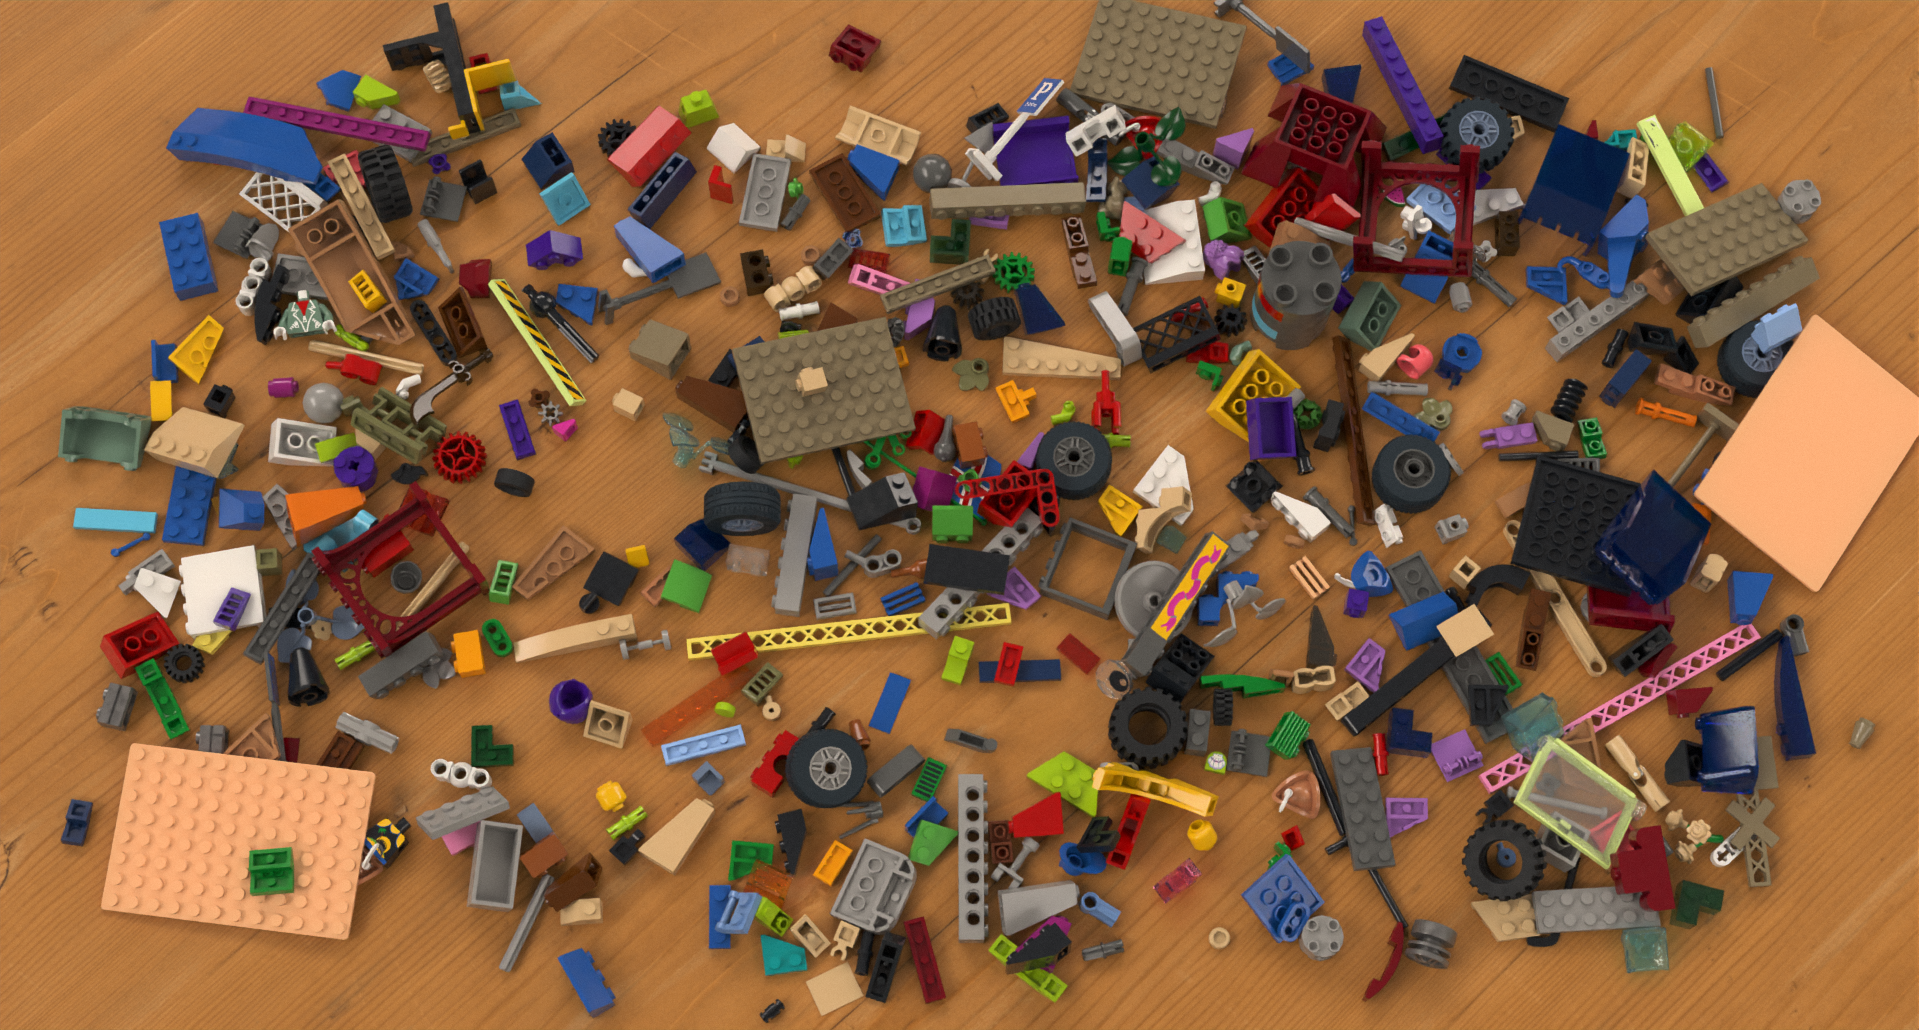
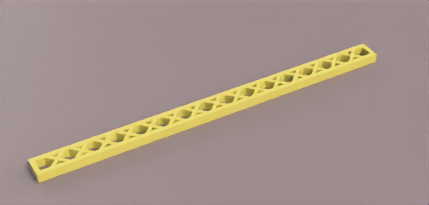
M1009 603L967 607L963 611V616L967 618L965 622L958 624L954 621L950 625L949 631L1010 625ZM1005 609L1006 619L999 620L994 616L997 610ZM977 612H982L987 616L982 622H978L973 617ZM922 613L747 632L752 642L756 637H761L765 640L761 647H756L758 653L929 634L923 628L918 629L913 625ZM940 613L937 616L946 618L948 615L945 613ZM897 621H902L907 625L902 631H898L893 627ZM881 623L886 627L883 633H877L873 630L876 624ZM856 626H862L866 629L863 635H857L853 632ZM837 628H842L846 631L843 637L840 638L832 633ZM817 630H821L826 634L822 640H817L813 637ZM800 632L806 636L802 642H796L792 639L796 633ZM741 633L687 639L689 661L714 658L711 653V647L715 642L724 643ZM776 635H781L785 638L782 644L777 645L772 641ZM701 644L704 649L699 654H692V645Z

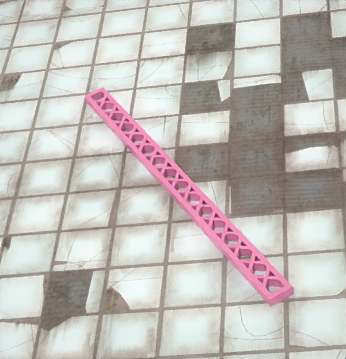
M1752 624L1741 625L1660 671L1655 678H1648L1550 734L1549 737L1554 740L1559 735L1564 736L1568 733L1566 732L1567 730H1572L1574 726L1592 716L1601 718L1599 726L1593 725L1594 732L1597 733L1665 694L1666 691L1672 690L1754 643L1761 637ZM1746 628L1753 638L1749 640L1740 638L1741 631ZM1726 639L1734 641L1733 649L1724 647ZM1709 649L1718 651L1716 659L1707 657ZM1693 658L1701 660L1700 668L1691 666ZM1675 668L1685 670L1683 678L1674 676ZM1658 678L1668 679L1666 688L1657 685ZM1642 687L1651 689L1650 697L1640 695ZM1625 697L1635 699L1632 707L1623 705ZM1609 706L1618 708L1617 716L1607 715ZM1544 739L1479 775L1478 777L1488 793L1491 794L1526 774L1531 765L1522 763L1523 756H1531L1534 760ZM1550 750L1545 762L1555 757L1556 754ZM1506 765L1516 767L1514 775L1504 773ZM1490 774L1499 776L1498 784L1493 787L1486 778Z

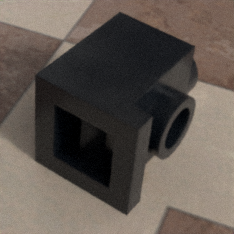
M214 384L203 405L207 411L225 419L236 397L230 387Z

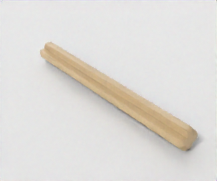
M316 340L309 342L308 348L314 352L345 358L346 354H354L363 359L378 362L382 367L421 375L424 370L423 364Z
M461 541L458 544L465 554L469 551V546ZM453 552L400 617L420 612L459 563ZM402 622L396 623V631L399 630L398 626L404 625Z

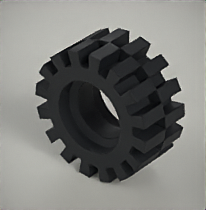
M178 644V648L174 646L172 647V652H167L169 656L164 658L166 661L164 667L166 672L177 682L187 683L189 681L191 683L193 678L198 679V674L203 673L202 667H205L204 658L194 646ZM184 656L190 657L192 660L191 667L185 671L179 670L177 668L178 660Z
M1214 689V725L1231 726L1233 720L1232 689Z

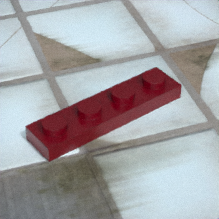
M924 916L904 921L925 1004L946 999Z

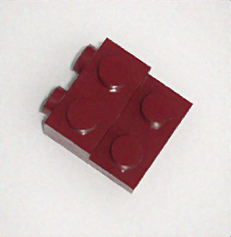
M848 24L831 44L829 57L835 63L841 62L847 65L851 71L862 73L870 63L873 54L880 47L881 40Z

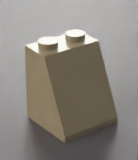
M650 319L647 324L641 327L638 338L634 339L629 345L630 357L671 380L691 350L689 334Z

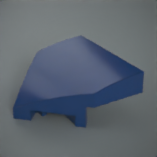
M341 70L318 81L316 85L324 95L327 105L330 104L349 112L354 98L353 91L359 84L361 76Z
M405 258L396 275H394L399 300L429 295L440 280L407 258Z

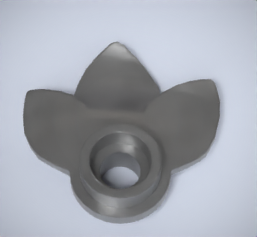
M441 648L445 655L440 657L439 662L423 668L424 682L435 689L438 688L440 679H450L456 675L454 666L448 662L453 653L445 648Z

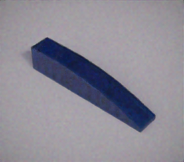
M1789 636L1783 637L1778 643L1774 674L1776 731L1781 737L1782 755H1785L1786 761L1807 759L1816 754Z

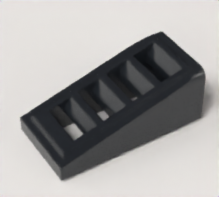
M997 103L969 117L966 127L973 133L990 122H993V124L1003 123L1009 119V115Z

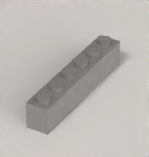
M793 494L792 500H788L787 512H790L789 519H785L784 531H787L786 538H782L781 550H784L783 557H779L778 569H781L780 576H776L775 588L778 589L777 595L772 597L771 607H775V614L800 616L808 564L807 558H809L817 509V497Z

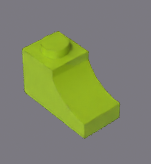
M958 636L954 637L941 677L942 680L961 686L974 649L973 641Z

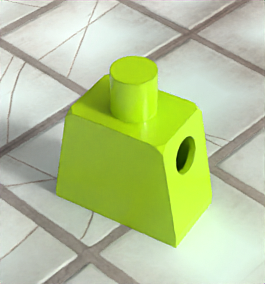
M707 90L694 91L680 100L678 112L682 123L687 128L719 118L714 102Z

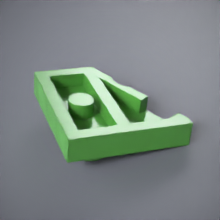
M920 819L908 858L929 866L957 836L959 831Z

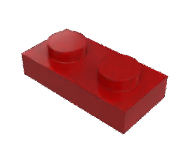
M1007 642L1003 643L994 682L1014 687L1024 646Z

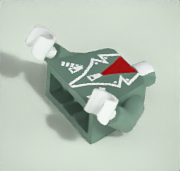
M301 290L297 292L298 302L289 303L288 308L285 309L278 327L274 329V337L277 340V337L282 335L283 340H287V335L290 338L328 334L329 329H333L334 332L337 329L334 325L333 314L329 309L317 300H310L308 290Z

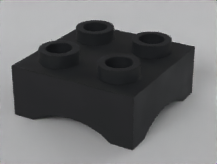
M1328 399L1326 410L1323 411L1321 418L1323 427L1319 430L1318 438L1315 440L1313 448L1328 452L1331 446H1335L1346 412L1342 410L1344 403Z

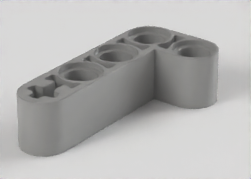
M1105 291L1088 299L1093 314L1115 344L1118 359H1121L1122 366L1141 359L1140 340L1109 293Z

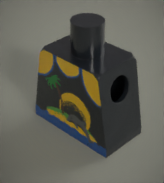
M404 817L395 825L386 818L367 830L365 845L370 850L376 843H379V847L373 854L388 869L408 845L409 841L403 834L412 826Z

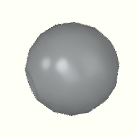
M324 382L314 384L304 395L302 402L304 412L315 422L323 424L333 422L342 414L340 404L343 403L342 399L344 397L339 388L333 384Z

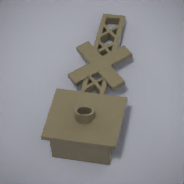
M1761 736L1711 740L1708 746L1712 756L1716 792L1736 793V801L1732 800L1725 811L1740 822V829L1729 843L1739 851L1744 848L1749 888L1771 886L1766 844L1773 848L1780 837L1763 824V821L1775 805L1766 797L1760 802L1758 790L1779 788L1772 737ZM1742 759H1746L1749 762L1747 770L1741 766ZM1751 790L1752 796L1747 800L1742 795V791ZM1748 807L1753 810L1752 814L1747 811ZM1753 834L1757 836L1755 841L1750 839ZM1754 848L1761 855L1758 862L1751 858V852ZM1757 869L1763 873L1764 882L1754 881V873Z

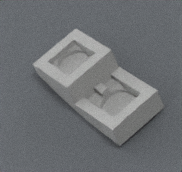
M1578 296L1565 307L1562 306L1552 313L1547 319L1560 333L1590 310Z
M848 450L847 460L855 480L862 489L871 485L872 481L862 472L864 470V463L851 450Z

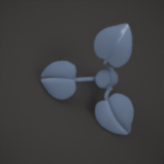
M292 569L287 577L286 585L296 571L295 569ZM315 580L299 605L301 606L305 603L297 615L298 620L301 622L302 631L300 632L296 628H288L278 638V661L289 663L290 654L299 647L311 651L312 640L304 635L306 632L305 626H311L317 620L333 623L331 627L332 633L342 640L354 638L364 629V626L362 624L357 625L352 618L354 612L351 608L346 609L345 606L335 608L333 619L317 616L314 610L308 608V601L315 599L319 592V585Z

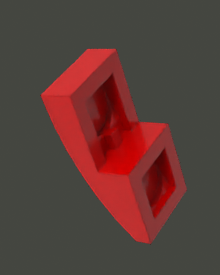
M1214 342L1186 356V362L1227 363L1228 343Z

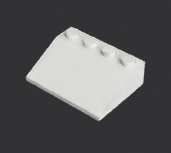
M1195 200L1175 201L1144 210L1145 214L1186 239L1184 244L1176 246L1171 252L1162 255L1154 263H1148L1143 272L1145 285L1203 280L1205 267Z

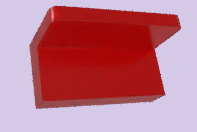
M714 165L708 180L710 198L732 204L734 201L732 185L724 183L722 167Z
M918 410L913 420L916 429L912 431L911 436L907 439L905 447L910 450L922 449L928 454L934 455V447L941 437L945 419L931 410Z
M743 632L711 649V653L718 663V670L722 676L758 658V651L747 632Z

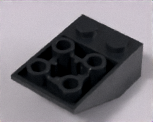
M1181 633L1153 668L1145 683L1156 690L1157 688L1162 689V693L1165 695L1170 693L1174 696L1173 700L1175 702L1179 701L1181 704L1215 656Z
M1056 923L1051 926L1047 924L1039 931L1040 935L1035 939L1031 937L1023 944V949L1019 952H1012L1006 958L1005 973L1010 975L1054 966L1071 952L1072 941Z

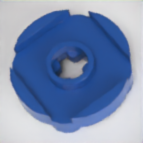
M1460 333L1446 340L1442 348V361L1444 365L1456 372L1469 373L1480 362L1482 349L1473 336ZM1464 349V353L1467 354V356L1461 357L1459 356L1457 351Z

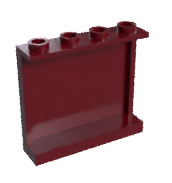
M1638 560L1629 597L1587 586L1589 625L1649 631L1662 624L1670 634L1675 623V615L1670 614L1667 579L1670 564Z

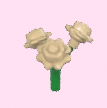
M1682 809L1672 810L1665 819L1667 825H1669L1668 830L1673 831L1678 827L1687 828L1686 831L1689 833L1687 838L1694 842V844L1686 845L1678 841V844L1675 845V856L1680 862L1691 864L1694 860L1693 852L1706 842L1722 843L1724 841L1722 835L1711 834L1709 831L1711 826L1705 824L1704 820L1701 819L1698 822L1693 820L1691 825H1689L1687 821L1683 820Z

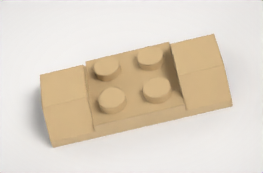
M850 106L844 125L835 139L852 145L853 148L857 144L898 159L900 164L907 166L916 151L921 132Z

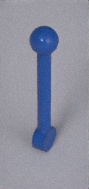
M144 533L142 537L119 549H112L111 555L118 557L120 552L143 540H149L151 538L150 534Z

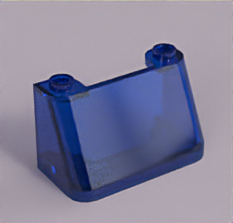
M1741 706L1700 714L1699 718H1695V730L1702 734L1703 767L1702 771H1698L1697 782L1701 783V791L1753 794L1759 774L1755 707Z

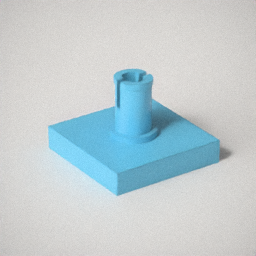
M572 172L539 193L558 226L591 205Z

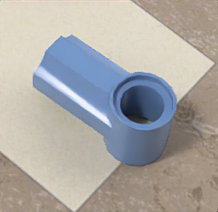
M1093 892L1084 894L1079 901V908L1083 913L1090 914L1111 928L1121 911L1100 899ZM1086 898L1094 901L1093 908L1085 905L1084 900Z

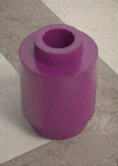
M293 377L274 378L273 381H268L269 396H274L275 398L295 397L296 393L299 392L298 381H295Z

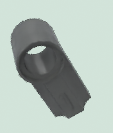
M1796 614L1788 616L1780 623V630L1785 635L1791 657L1809 653L1803 631L1804 621ZM1789 621L1794 623L1795 629L1790 628Z

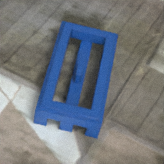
M917 582L880 598L888 616L896 615L926 601ZM913 590H916V591L913 592V593H910V594H908V595H906V596H903V597H901V598H899V599H896V600H894V601H892V602L886 603L887 601H890V600H892V599H894V598H897V597H899V596H901V595H904V594H906V593H908V592H911V591H913ZM916 596L919 597V599H916L891 611L889 609L890 607H893L911 598H914Z

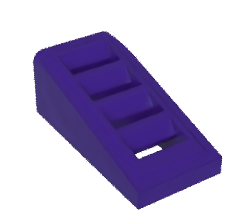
M231 587L213 623L216 626L235 632L251 594ZM234 594L243 597L242 601L233 598ZM233 602L239 604V606L237 608L231 606L230 603ZM228 609L233 610V611H235V613H234V614L228 613L227 610H228ZM227 616L232 619L228 621L225 620L224 617Z

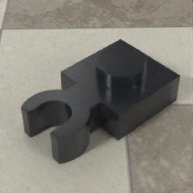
M1500 789L1483 803L1487 808L1479 809L1475 816L1485 814L1487 818L1482 823L1485 825L1491 821L1492 815L1498 819L1514 805Z

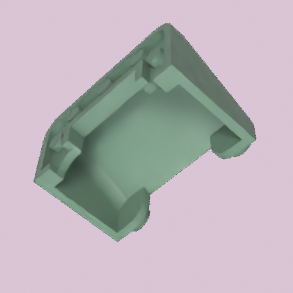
M73 406L63 409L58 457L65 458L67 462H77L78 459L82 458L115 462L124 466V470L136 471V468L141 467L144 449L152 423L151 416L84 406Z

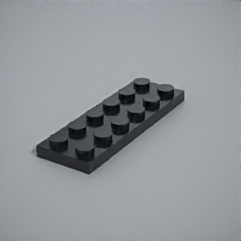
M1466 55L1463 56L1449 87L1450 90L1472 99L1473 97H1480V100L1489 98L1491 103H1499V108L1501 110L1505 109L1508 114L1513 116L1520 115L1522 120L1551 132H1555L1569 101L1568 97Z

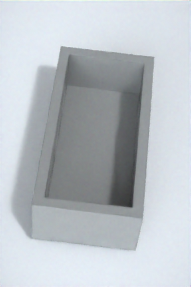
M481 820L477 824L467 907L509 912L513 909L523 831L522 825Z

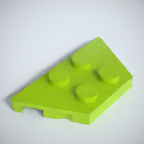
M1064 751L1027 774L1026 777L1051 793L1061 792V799L1092 818L1096 816L1098 790L1092 788L1094 782L1092 778L1096 770Z

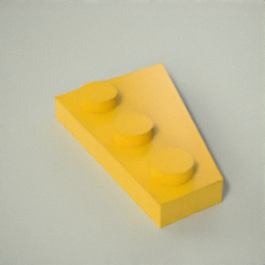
M208 315L173 351L168 360L199 385L224 327Z

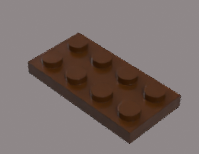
M843 153L809 170L810 176L846 234L881 217L880 212Z

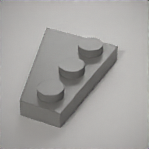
M276 484L262 498L292 551H294L297 545L287 513L285 495L289 493Z

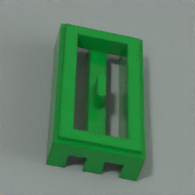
M1500 652L1485 660L1498 684L1504 685L1498 677L1499 675L1503 682L1509 686L1505 696L1523 685ZM1497 658V660L1502 665L1504 670L1507 672L1511 680L1514 682V686L1510 683V681L1508 680V678L1506 677V675L1494 659Z

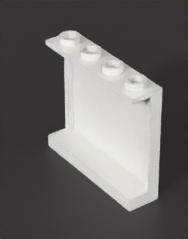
M255 545L181 558L182 565H179V572L184 580V584H181V591L186 598L183 609L185 615H188V622L185 624L187 634L194 640L196 636L228 631V629L216 626L213 620L231 587L251 594L236 629L256 625L260 628L267 615L262 575L257 570L256 550L258 549ZM235 594L233 596V598L241 601L243 599V597ZM233 602L230 603L231 606L237 608L239 606V604ZM230 609L227 610L228 613H231V614H234V613H235V611H233V610H230ZM227 616L224 617V619L228 621L232 619Z

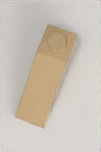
M1634 137L1630 140L1617 178L1616 192L1629 198H1633L1645 186L1649 154L1648 145Z
M1411 333L1373 349L1369 355L1365 353L1359 361L1361 365L1358 371L1372 381H1380L1394 365L1395 360L1409 347L1415 335Z

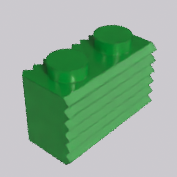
M1126 237L1113 239L1108 274L1126 276L1132 240H1128Z
M1293 711L1285 712L1265 746L1284 760L1295 758L1299 753L1300 748L1298 746L1301 741L1306 740L1309 736L1310 731L1308 729L1311 724Z

